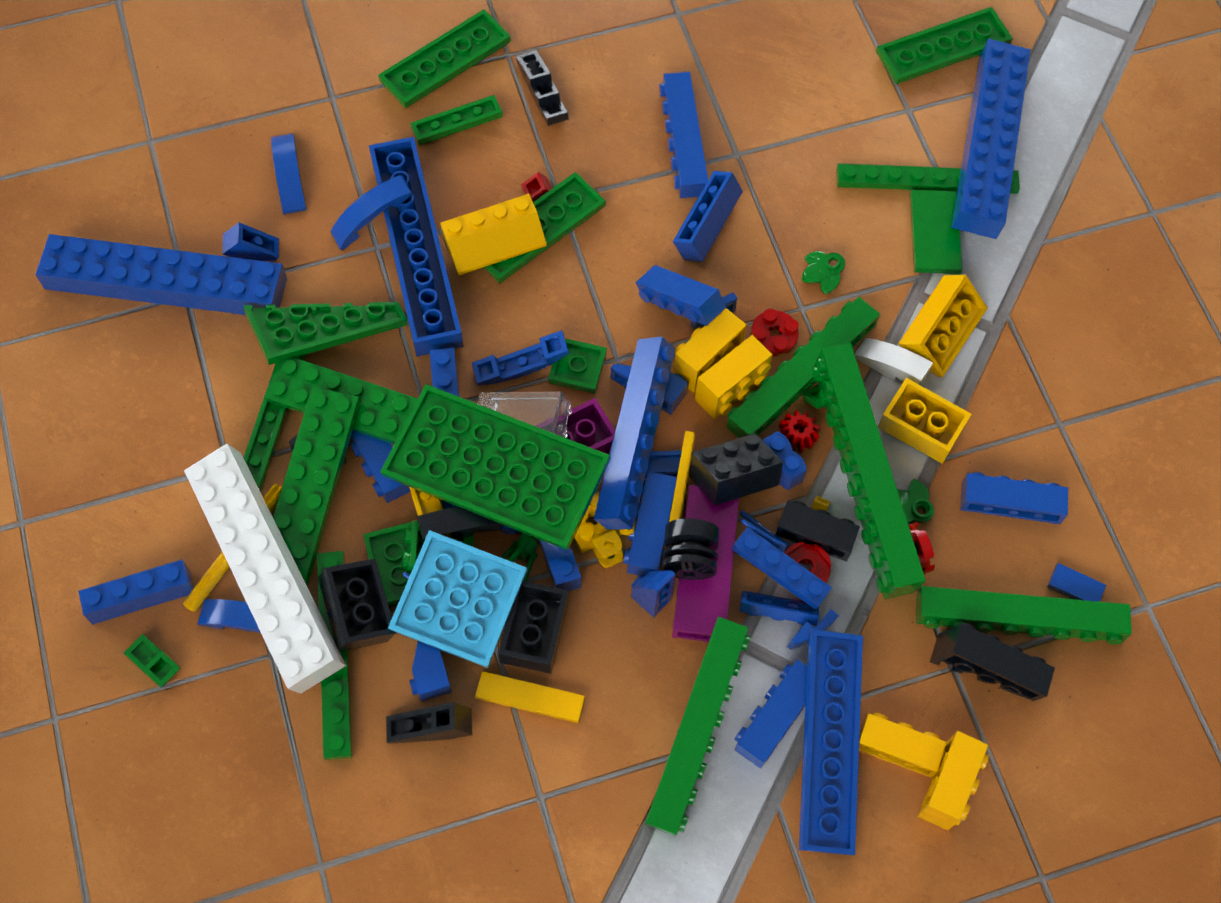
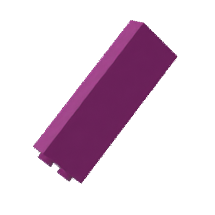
M696 484L689 485L685 519L708 521L717 525L720 529L719 546L715 550L718 554L716 563L717 574L712 578L704 580L678 578L672 638L709 642L717 618L727 619L734 555V551L731 548L735 544L739 498L715 506Z

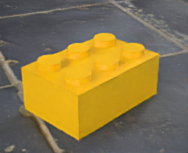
M727 308L724 309L707 326L697 328L686 344L683 342L677 347L673 363V374L676 373L684 377L688 382L687 389L693 394L696 393L698 377L744 341L747 325Z
M751 335L698 377L695 401L713 419H716L719 415H726L732 409L734 403L738 400L743 401L755 386L760 387L762 381L768 376L773 354Z
M906 378L883 413L878 428L943 464L972 414Z
M959 731L946 742L938 772L932 777L917 817L947 831L954 825L958 826L961 820L966 819L971 806L967 804V801L971 794H975L980 780L976 777L980 769L984 770L989 759V755L986 754L988 744Z

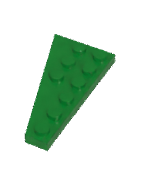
M398 302L368 303L367 306H353V303H344V306H330V303L292 304L290 307L276 308L275 305H266V308H253L252 305H244V312L268 365L407 326V318Z

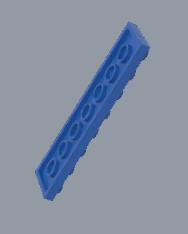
M814 629L809 631L799 850L855 855L863 653L862 635Z

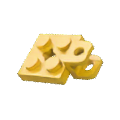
M599 491L594 494L576 532L574 541L581 554L593 549L599 563L604 568H609L623 561V548L619 537L623 534H620L619 529L607 530L598 522L596 525L586 522L595 515L600 495ZM615 554V557L613 559H607L608 557Z

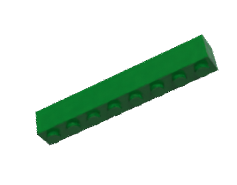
M857 297L853 302L848 301L837 317L835 315L832 316L821 332L817 330L810 337V342L805 347L803 345L798 347L792 359L789 361L785 360L777 368L778 372L773 376L768 375L756 392L752 390L745 397L744 403L740 407L735 406L730 410L727 415L728 422L726 428L738 438L755 433L758 436L762 434L802 396V393L806 392L816 383L813 379L812 368L822 348L850 342L853 348L876 327L880 313L861 297Z
M921 586L916 594V624H924L926 628L947 626L951 629L961 623H968L975 626L977 631L981 633L1002 631L1005 635L1026 633L1028 636L1035 638L1049 635L1054 636L1058 640H1067L1071 637L1080 638L1083 642L1106 640L1108 644H1121L1132 635L1130 604Z
M721 617L717 618L645 825L676 836L678 831L684 832L689 818L684 813L687 804L693 806L698 790L693 787L696 778L702 779L707 764L702 761L705 752L711 753L716 738L711 735L714 726L720 727L725 712L720 711L723 700L728 702L733 686H730L729 683L732 675L737 677L742 661L738 660L740 651L746 652L751 636L746 634L749 627Z

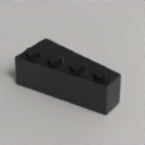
M961 623L938 634L930 659V663L938 666L941 661L952 665L951 670L960 674L962 672L974 673L977 675L978 681L986 684L1001 683V689L1032 701L1047 697L1055 667L1046 664L1044 659L1023 653L1021 648L1006 645L1000 642L998 637L983 634L977 631L975 626L968 623Z

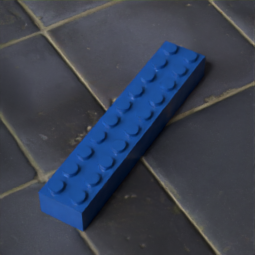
M988 38L980 54L951 228L997 239L1006 224L1031 49Z
M414 137L369 145L377 186L401 175L413 194L398 207L393 208L389 206L383 212L416 357L428 355L430 350L464 347Z
M53 234L48 235L35 274L43 288L47 290L246 315L244 305H252L253 308H266V305H275L276 308H280L287 281L281 263Z

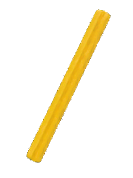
M274 484L263 497L270 513L276 507L282 487ZM223 552L220 553L184 600L183 605L188 610L195 612L230 567Z

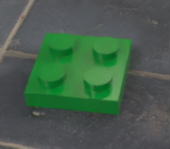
M565 338L569 353L552 364L548 383L595 394L607 354V348Z

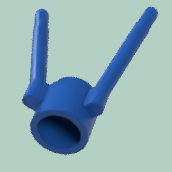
M740 511V514L747 519H742V524L784 552L788 542L772 533L745 511Z

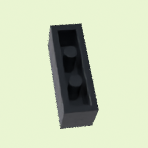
M787 500L775 535L794 543L816 544L822 547L828 555L847 562L860 526L855 525L849 519H839L831 516L825 510L809 508L803 502Z

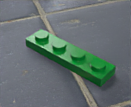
M495 95L411 122L410 125L418 145H422L502 118L503 113Z

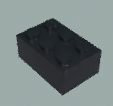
M755 433L692 452L689 477L716 506L779 486L783 462Z
M376 559L324 568L318 577L333 638L339 652L388 642L396 632L388 629L392 616Z
M527 581L522 582L506 622L498 653L500 663L549 674L552 673L569 602V590Z

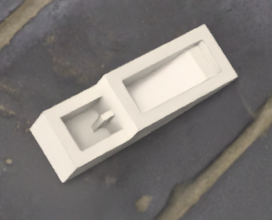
M865 338L855 352L857 360L893 381L896 378L902 381L908 378L921 385L933 362L909 350L870 338Z

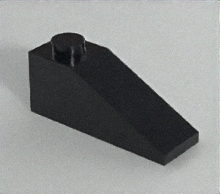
M455 702L386 716V738L389 744L449 740L472 735V708Z

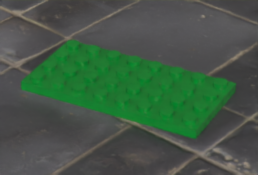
M425 384L380 473L384 477L568 551L611 457L606 453Z

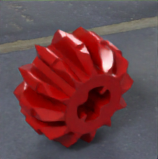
M796 410L794 415L787 413L784 420L780 421L779 432L789 440L792 451L796 447L802 453L805 447L811 450L814 443L818 442L820 425L815 424L816 417L808 418L807 411L800 415L798 410Z

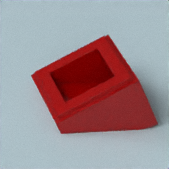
M537 172L521 184L525 194H529L533 202L552 189L548 178L540 172Z

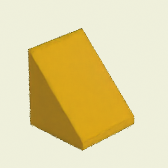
M816 496L811 508L827 511L831 502Z

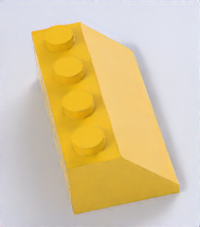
M529 194L440 223L442 239L458 276L547 246L537 210Z
M944 275L898 343L901 348L933 362L929 372L938 377L945 375L988 309L967 275Z

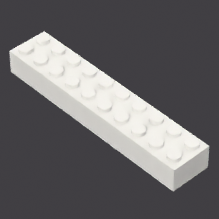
M225 444L185 469L184 472L287 689L301 694L345 667L346 664L241 452L229 444Z

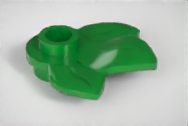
M815 251L804 257L809 266L803 272L802 282H820L823 294L832 292L839 285V274L845 268L843 256L838 253L825 254L821 251ZM831 261L838 262L835 266L829 265Z
M912 479L908 491L897 489L907 523L912 521L926 523L932 519L934 508L931 502L928 501L929 491L920 481ZM917 509H922L925 514H919Z

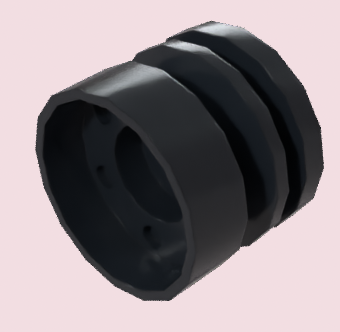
M690 518L677 519L667 523L664 545L667 548L663 553L662 571L672 570L675 573V578L685 580H704L717 574L716 563L718 560V554L715 550L719 546L720 531L717 525L708 521Z

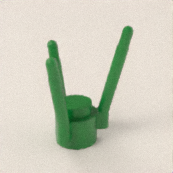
M522 534L500 558L507 559L512 554L508 561L514 562L516 558L521 561L528 559L526 565L528 570L523 580L527 581L533 562L538 556L535 552L538 544L530 536Z

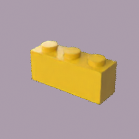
M868 713L863 721L859 735V751L931 778L938 772L946 741L940 740L937 734L931 732L921 733L914 730V727L910 724L891 722L887 716L880 713H873V715Z

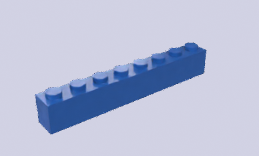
M664 337L638 339L609 454L611 460L605 471L594 515V520L607 530L633 529L637 516L638 504L643 491V483L646 471L648 470V462L654 445L657 425L659 424L666 386L675 356V348Z

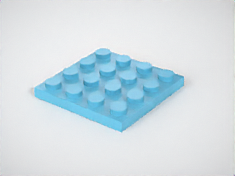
M429 530L388 629L488 668L528 569Z

